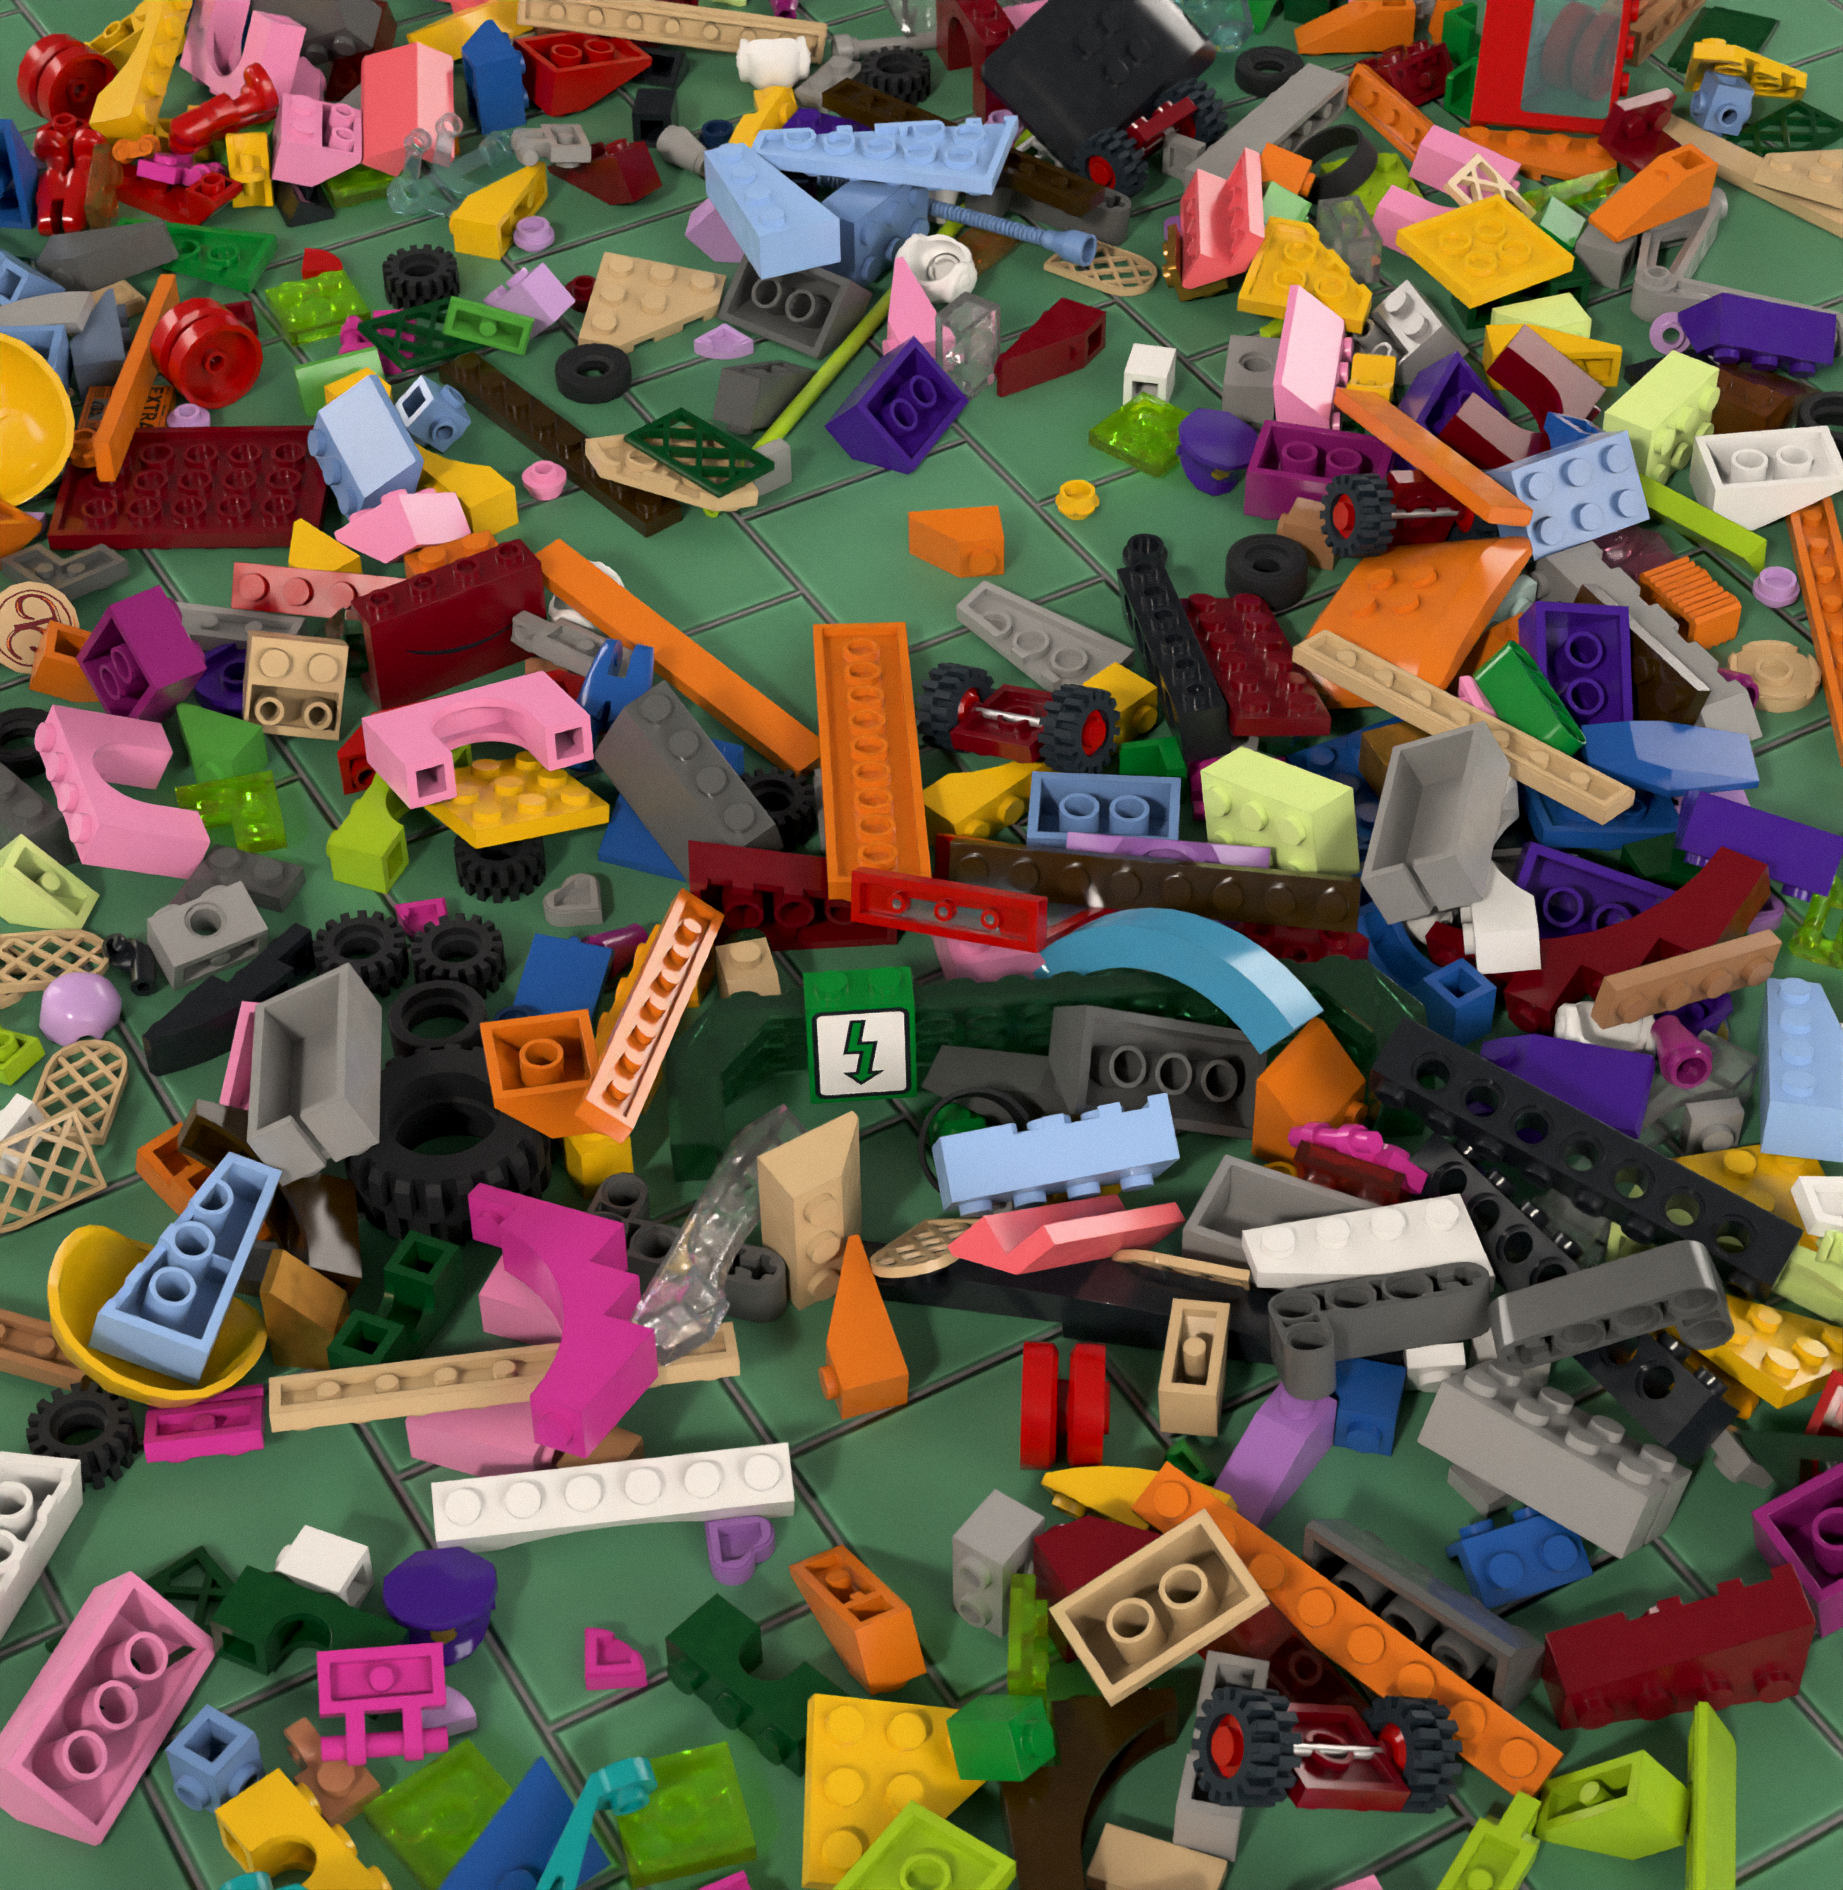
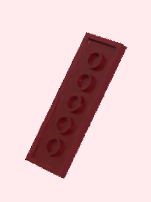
M1203 593L1192 594L1189 598H1179L1226 703L1228 726L1233 736H1329L1332 717L1304 668L1292 661L1293 649L1264 598L1248 593L1237 594L1234 598H1215Z

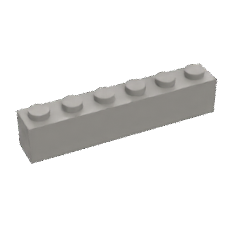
M1310 63L1305 65L1279 89L1272 92L1258 107L1251 110L1237 125L1231 127L1217 142L1210 145L1196 160L1186 166L1182 175L1184 192L1197 168L1227 180L1245 147L1260 153V157L1267 142L1295 153L1307 139L1328 128L1346 112L1349 76Z

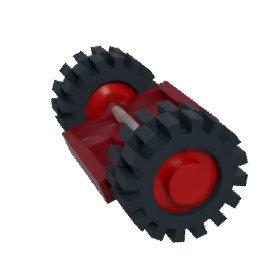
M1186 78L1159 95L1160 98L1155 100L1154 103L1157 109L1152 113L1150 120L1147 121L1143 116L1131 124L1126 131L1121 130L1117 132V127L1104 128L1078 145L1079 148L1073 154L1077 157L1073 160V167L1079 169L1075 174L1120 192L1130 199L1140 193L1146 186L1144 182L1148 180L1149 174L1143 171L1149 167L1148 162L1144 160L1163 148V138L1170 132L1206 143V150L1224 136L1223 132L1228 129V124L1223 121L1228 118L1227 111H1221L1220 107L1225 104L1222 98L1216 101L1214 96L1217 91L1213 87L1206 90L1207 82L1201 80L1197 83V78H1190L1188 80Z
M1479 469V470H1481V471L1484 473V472H1487V471H1490V470H1493V469ZM1421 470L1390 471L1386 480L1380 479L1378 474L1371 473L1341 474L1332 478L1333 483L1327 484L1325 490L1329 495H1322L1321 503L1325 505V510L1320 511V519H1325V525L1321 526L1322 534H1328L1325 540L1327 547H1333L1332 553L1335 556H1340V558L1380 556V553H1384L1388 549L1387 547L1500 537L1497 524H1490L1484 521L1427 477Z
M949 662L938 664V669L932 668L928 672L931 680L924 679L921 684L925 692L924 695H917L916 702L921 703V710L915 711V719L922 720L917 726L919 734H924L922 740L925 744H930V747L965 754L974 752L980 756L990 755L1011 759L1022 764H1033L1040 757H1045L1044 764L1054 771L1100 774L1103 771L1102 765L1108 766L1112 760L1108 755L1109 751L1115 752L1118 745L1113 742L1114 735L1120 736V727L1115 726V722L1120 719V711L1114 710L1117 706L1115 698H1110L1111 693L1103 689L1064 684L1060 686L1061 690L1055 689L1053 692L1003 684L996 690L990 688L994 681L991 676H986L988 673L986 670Z
M1224 1687V1689H1216L1211 1692L1212 1699H1205L1201 1705V1709L1206 1716L1196 1717L1194 1728L1200 1731V1738H1192V1750H1199L1200 1758L1192 1761L1194 1772L1204 1773L1198 1784L1202 1791H1210L1208 1799L1213 1803H1220V1806L1271 1808L1276 1806L1275 1802H1283L1288 1797L1296 1808L1309 1810L1340 1809L1361 1812L1382 1811L1431 1814L1436 1812V1808H1444L1449 1803L1445 1794L1454 1795L1458 1786L1451 1779L1452 1774L1461 1775L1462 1763L1455 1762V1753L1463 1752L1462 1741L1453 1740L1452 1735L1459 1730L1456 1720H1447L1450 1714L1449 1709L1445 1705H1438V1700L1433 1698L1402 1696L1377 1698L1372 1701L1373 1708H1365L1361 1714L1366 1722L1365 1725L1353 1706L1290 1703L1285 1696H1278L1279 1691L1273 1689Z

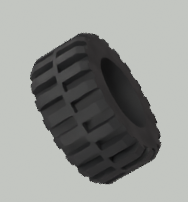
M445 1044V1049L431 1051L430 1046L415 1049V1055L406 1058L399 1055L388 1060L385 1064L386 1068L381 1071L379 1143L371 1146L360 1155L344 1158L347 1179L353 1180V1184L356 1187L357 1208L365 1213L366 1219L376 1228L383 1231L387 1227L388 1235L403 1241L408 1232L413 1230L452 1244L466 1246L465 1241L473 1239L468 1194L479 1183L542 1199V1192L549 1186L552 1177L551 1165L553 1164L551 1138L494 1108L483 1048L474 1046L472 1050H463L460 1044ZM449 1135H467L483 1140L467 1150L448 1155H426L412 1151L424 1142Z

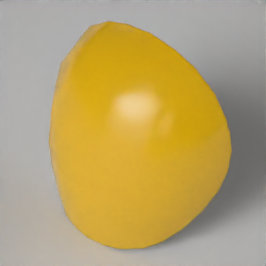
M0 332V498L15 507L40 493L61 472L73 448L75 420L70 399L53 368L38 352L25 342Z
M86 1225L75 1229L61 1243L55 1253L49 1271L47 1300L52 1334L65 1357L107 1392L158 1408H187L223 1393L242 1379L256 1364L265 1349L268 1337L266 1323L257 1309L235 1296L230 1304L198 1386L89 1348L88 1345L97 1313L109 1299H113L124 1285L127 1276L139 1262H143L155 1246L127 1238L116 1230L103 1225Z

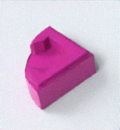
M445 897L395 905L399 925L412 938H414L417 931L424 932V925L429 921L437 926L439 925L438 917L448 916Z
M585 1628L586 1691L647 1687L644 1660L637 1650L635 1651L625 1642L615 1638V1633L609 1630Z

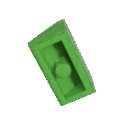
M451 296L442 334L525 356L535 318Z
M376 346L293 366L298 402L306 417H316L318 411L326 405L324 386L366 367L385 381Z

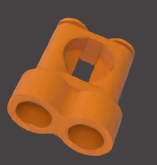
M145 134L136 141L121 139L115 143L112 154L120 163H132L137 157H154V152L162 151V142L154 134Z

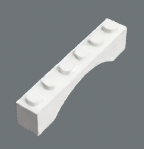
M1508 776L1494 845L1503 832L1519 818L1517 780ZM1491 859L1483 900L1460 908L1465 955L1475 954L1477 970L1481 974L1541 969L1539 928L1534 896L1519 888L1504 876Z
M788 1442L431 1483L435 1538L438 1549L460 1546L473 1553L501 1550L551 1536L614 1526L660 1522L711 1521L754 1515L766 1519L794 1516L795 1504Z

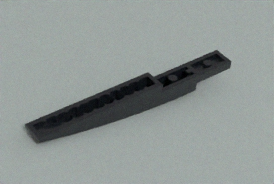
M861 1240L870 1266V1258L889 1243ZM960 1258L942 1269L912 1277L883 1278L874 1275L882 1300L1062 1323L1064 1338L1165 1351L1173 1298L1230 1303L1227 1359L1275 1365L1271 1357L1268 1303L1275 1295L1252 1289L1249 1291L1235 1285L1106 1259L1015 1275ZM1405 1350L1359 1358L1402 1366Z

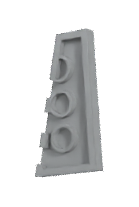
M985 580L956 605L958 621L1048 692H1053L1055 689L1061 690L1060 686L1064 684L1083 686L1084 682L1115 661L1127 669H1130L1135 664L1134 649Z

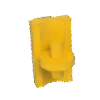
M267 132L227 133L225 140L229 175L231 179L241 182L243 185V191L232 200L233 208L274 206Z

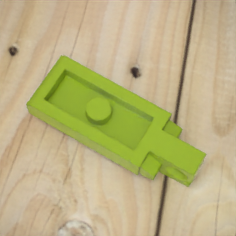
M1518 1790L1501 1820L1490 1814L1485 1819L1480 1817L1436 1890H1518L1534 1864L1541 1840L1531 1836L1539 1820L1537 1813L1542 1802Z

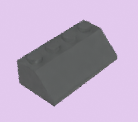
M665 680L622 709L594 752V759L688 884V840L779 851L784 847L774 821Z
M1080 1005L1054 1007L1048 1061L1070 1114L1081 1115L1098 1109L1097 1106L1120 1102L1125 1112L1141 1109L1148 1102L1147 1096L1167 1092L1174 1129L1252 1141L1257 1078L1266 1069L1268 1050L1259 1054L1243 1031L1238 1029Z
M1312 1519L1305 1526L1303 1562L1509 1714H1512L1538 1685L1545 1646L1537 1642L1527 1630L1518 1626H1512L1487 1610L1475 1597L1460 1593L1435 1577L1423 1564L1408 1560L1386 1546L1374 1533L1363 1531L1346 1519Z

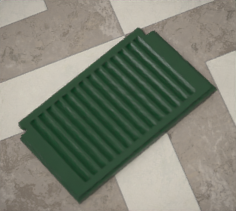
M1717 6L1713 8L1702 7L1668 61V66L1675 68L1679 73L1686 74L1694 43H1702V40L1707 38L1723 39L1726 41V45H1736L1762 55L1781 21Z

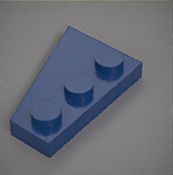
M543 1756L534 1761L505 1803L498 1808L466 1854L459 1859L436 1890H536L575 1808ZM591 1831L576 1888L611 1865Z

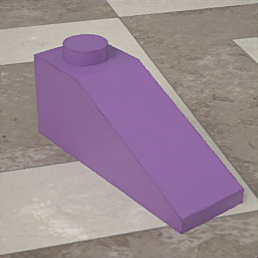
M1281 1382L1254 1415L1213 1488L1230 1494L1239 1507L1237 1513L1261 1531H1264L1333 1445L1337 1400L1329 1396L1319 1400L1306 1401L1296 1399L1287 1393Z

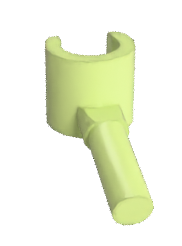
M1831 1229L1826 1230L1824 1237H1819L1816 1240V1245L1819 1249L1815 1261L1824 1263L1825 1260H1830L1840 1265L1843 1269V1232Z

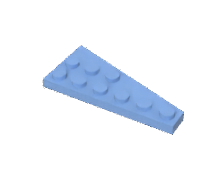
M1018 115L1004 116L1003 123L982 124L981 117L966 118V124L945 127L944 123L939 120L874 124L875 131L853 132L852 125L837 126V131L828 134H816L809 127L759 130L751 149L779 171L801 172L808 176L826 175L843 177L849 181L868 180L884 182L890 186H919L932 191L943 189L961 191L973 196L992 195L1018 131Z

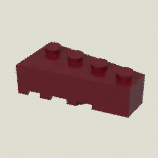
M688 840L690 893L725 915L714 940V948L715 946L766 937L770 951L897 945V929L850 921L851 901L828 899L825 857Z
M1792 1562L1770 1568L1773 1579L1744 1587L1741 1577L1718 1583L1716 1588L1719 1595L1683 1604L1679 1595L1656 1601V1605L1648 1609L1642 1617L1629 1620V1617L1622 1611L1546 1633L1543 1644L1545 1646L1541 1677L1559 1730L1575 1728L1595 1730L1615 1722L1636 1719L1646 1721L1660 1720L1670 1714L1694 1711L1698 1701L1708 1702L1716 1712L1730 1705L1757 1701L1776 1703L1788 1697L1797 1696L1817 1622Z

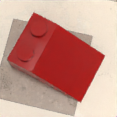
M565 31L513 39L512 45L516 51L520 50L524 57L526 73L521 74L522 85H524L527 91L528 98L544 110L545 114L552 117H564L567 113L585 110L652 65V57L625 38Z

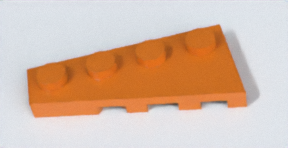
M1482 126L1460 127L1458 136L1520 163L1519 171L1525 175V178L1541 181L1544 176L1563 179V187L1580 190L1582 184L1600 188L1599 195L1609 196L1614 190L1617 161L1597 143L1599 137L1586 139L1568 137L1561 133L1542 135L1531 134L1524 130L1498 131L1489 130Z

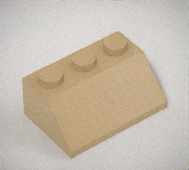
M853 1110L757 1156L762 1248L777 1252L783 1258L786 1265L787 1297L798 1311L818 1301H825L837 1293L848 1236L856 1234L861 1236L859 1117Z
M1204 1508L1049 1608V1611L1093 1682L1112 1707L1268 1606L1270 1602Z

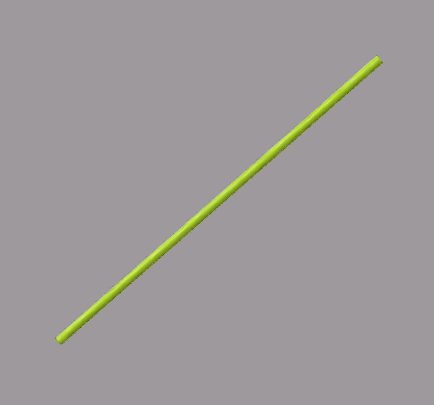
M1026 128L1015 141L1013 148L1016 149L1028 138H1031L1033 134ZM965 201L960 205V207L965 208ZM947 220L936 234L948 235L954 238L965 225ZM892 285L752 449H756L778 438L783 439L888 316ZM741 460L739 463L744 467V460ZM703 508L704 513L712 518L717 517L721 512Z

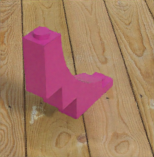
M479 1183L468 1194L473 1240L502 1248L504 1270L524 1282L541 1297L553 1312L562 1329V1339L555 1359L545 1377L530 1395L534 1442L586 1459L658 1377L655 1329L640 1325L643 1322L639 1275L626 1272L628 1270L624 1223Z

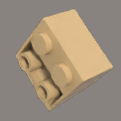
M248 630L243 676L242 720L262 726L265 734L339 741L349 646L344 640Z

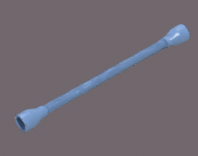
M817 176L818 186L823 188L829 186L839 189L849 181L843 177ZM791 180L794 183H809V180ZM930 198L927 200L928 215L998 233L999 235L1002 234L1017 240L1020 239L1035 245L1038 244L1043 246L1045 250L1055 252L1068 263L1086 267L1091 264L1096 254L1097 239L1091 233L1076 229L1066 231L1048 229L1046 231L990 214L948 204L947 202Z

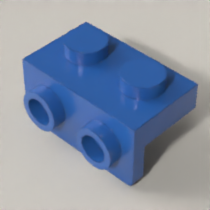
M1529 1506L1512 1512L1515 1523L1498 1529L1495 1528L1492 1518L1460 1528L1458 1531L1461 1540L1445 1547L1448 1559L1459 1556L1472 1596L1479 1600L1487 1610L1594 1575L1580 1535Z

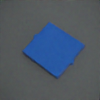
M535 933L513 1006L525 1007L534 1016L588 1009L593 1029L616 952L612 948L582 943L577 936H572L567 940Z

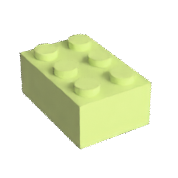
M1672 350L1605 411L1602 429L1606 432L1627 430L1638 472L1665 485L1667 479L1677 469L1682 470L1688 463L1693 452L1694 437L1713 435L1714 425L1711 423V417L1720 396V388L1717 387L1720 368Z
M1243 746L1200 771L1208 843L1271 847L1269 869L1347 877L1360 872L1354 792L1352 787Z

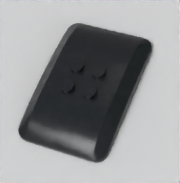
M1048 0L985 60L981 66L980 74L983 83L1013 115H1018V120L1067 171L1075 174L1079 169L1073 167V160L1077 158L1073 154L1079 148L1078 145L1104 128L1117 127V132L1121 130L1126 131L1131 124L1143 116L1147 121L1150 120L1152 113L1157 109L1154 103L1155 100L1160 98L1159 95L1186 78L1187 80L1190 78L1198 79L1213 64L1216 59V49L1210 38L1173 0Z

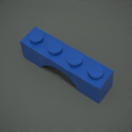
M1363 870L1350 877L1361 878ZM1362 884L1358 932L1369 939L1366 978L1415 1022L1462 1047L1490 1033L1497 987L1463 957L1445 967L1437 966L1426 959L1409 939L1402 922L1387 924Z

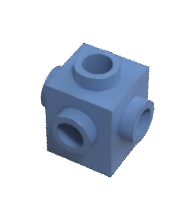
M1706 70L1699 90L1695 91L1692 96L1690 115L1702 129L1716 136L1723 137L1724 133L1739 136L1742 125L1750 117L1751 100L1755 91L1742 77Z
M422 374L394 404L411 438L421 446L425 447L430 444L443 453L455 440L464 434L466 428L472 422L463 406L466 401L455 388L448 384L442 387Z
M206 1704L165 1749L174 1780L173 1790L177 1797L186 1806L195 1811L206 1809L215 1814L214 1810L265 1776V1771L259 1750L260 1742L256 1733L243 1723L235 1721Z

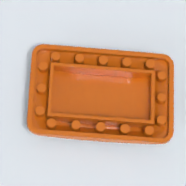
M1507 536L1387 547L1388 549L1384 553H1380V556L1365 557L1354 568L1324 607L1302 642L1326 629L1445 691L1530 559L1533 548L1529 538L1524 536ZM1304 668L1326 709L1376 707V705Z

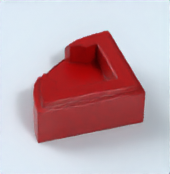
M305 248L301 270L303 283H342L345 281L343 265L337 256L325 250Z

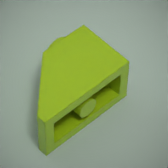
M1643 1749L1548 1780L1542 1788L1540 1800L1542 1804L1538 1812L1539 1820L1536 1824L1535 1835L1545 1842L1629 1860L1639 1859L1684 1845L1691 1791Z

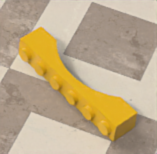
M145 0L146 18L136 49L117 76L98 94L89 122L93 130L99 131L107 138L109 151H112L115 143L121 139L136 141L145 134H153L193 0Z
M366 367L324 386L326 405L366 376L377 374ZM379 377L394 405L391 386ZM415 443L424 460L415 493L428 488H434L436 493L456 492L471 533L489 530L494 535L519 523L515 486L490 466L468 464L448 459L428 451Z
M1116 661L1083 683V686L1106 690L1111 693L1110 698H1115L1117 706L1114 710L1120 711V719L1115 722V726L1120 727V736L1114 735V743L1119 745L1130 742L1140 734L1148 732L1156 724L1158 687ZM1118 745L1115 752L1109 751V756H1112L1118 752ZM1040 757L1033 764H1022L1012 761L988 769L945 775L923 790L928 843L935 847L936 834L940 832L985 840L989 839L1006 826L1014 824L1022 815L1029 811L1032 771H1058L1047 767L1044 764L1046 758Z

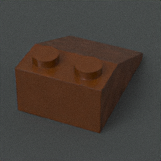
M1747 362L1715 365V367L1720 368L1717 387L1720 388V396L1712 411L1713 435L1790 429L1796 424L1799 406L1804 400L1822 391L1771 371L1754 370L1751 368V364Z

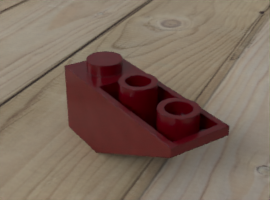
M622 138L606 146L603 141L591 144V162H580V166L576 168L559 167L556 165V162L547 166L549 173L609 205L635 202L663 186L645 141L628 143L626 138Z
M1061 297L1049 310L1044 311L1040 319L1027 331H1024L1006 352H1002L998 356L994 366V375L997 377V396L1005 397L1085 368L1105 348L1106 311Z

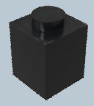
M638 88L631 113L634 142L645 141L647 148H656L658 138L665 128L670 125L679 126L677 89Z

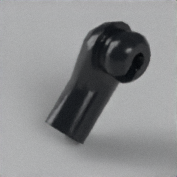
M121 933L109 935L102 944L103 955L109 959L112 966L130 974V987L134 994L138 996L153 994L156 990V958L152 949L138 940L126 938Z

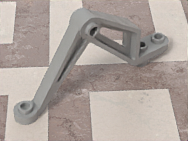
M1713 188L1708 206L1643 232L1630 301L1631 311L1641 320L1653 322L1663 313H1678L1724 292L1836 314L1833 358L1843 357V313L1691 279L1716 239L1719 220H1723L1727 215V198L1721 188ZM1683 245L1669 270L1656 265L1660 249Z

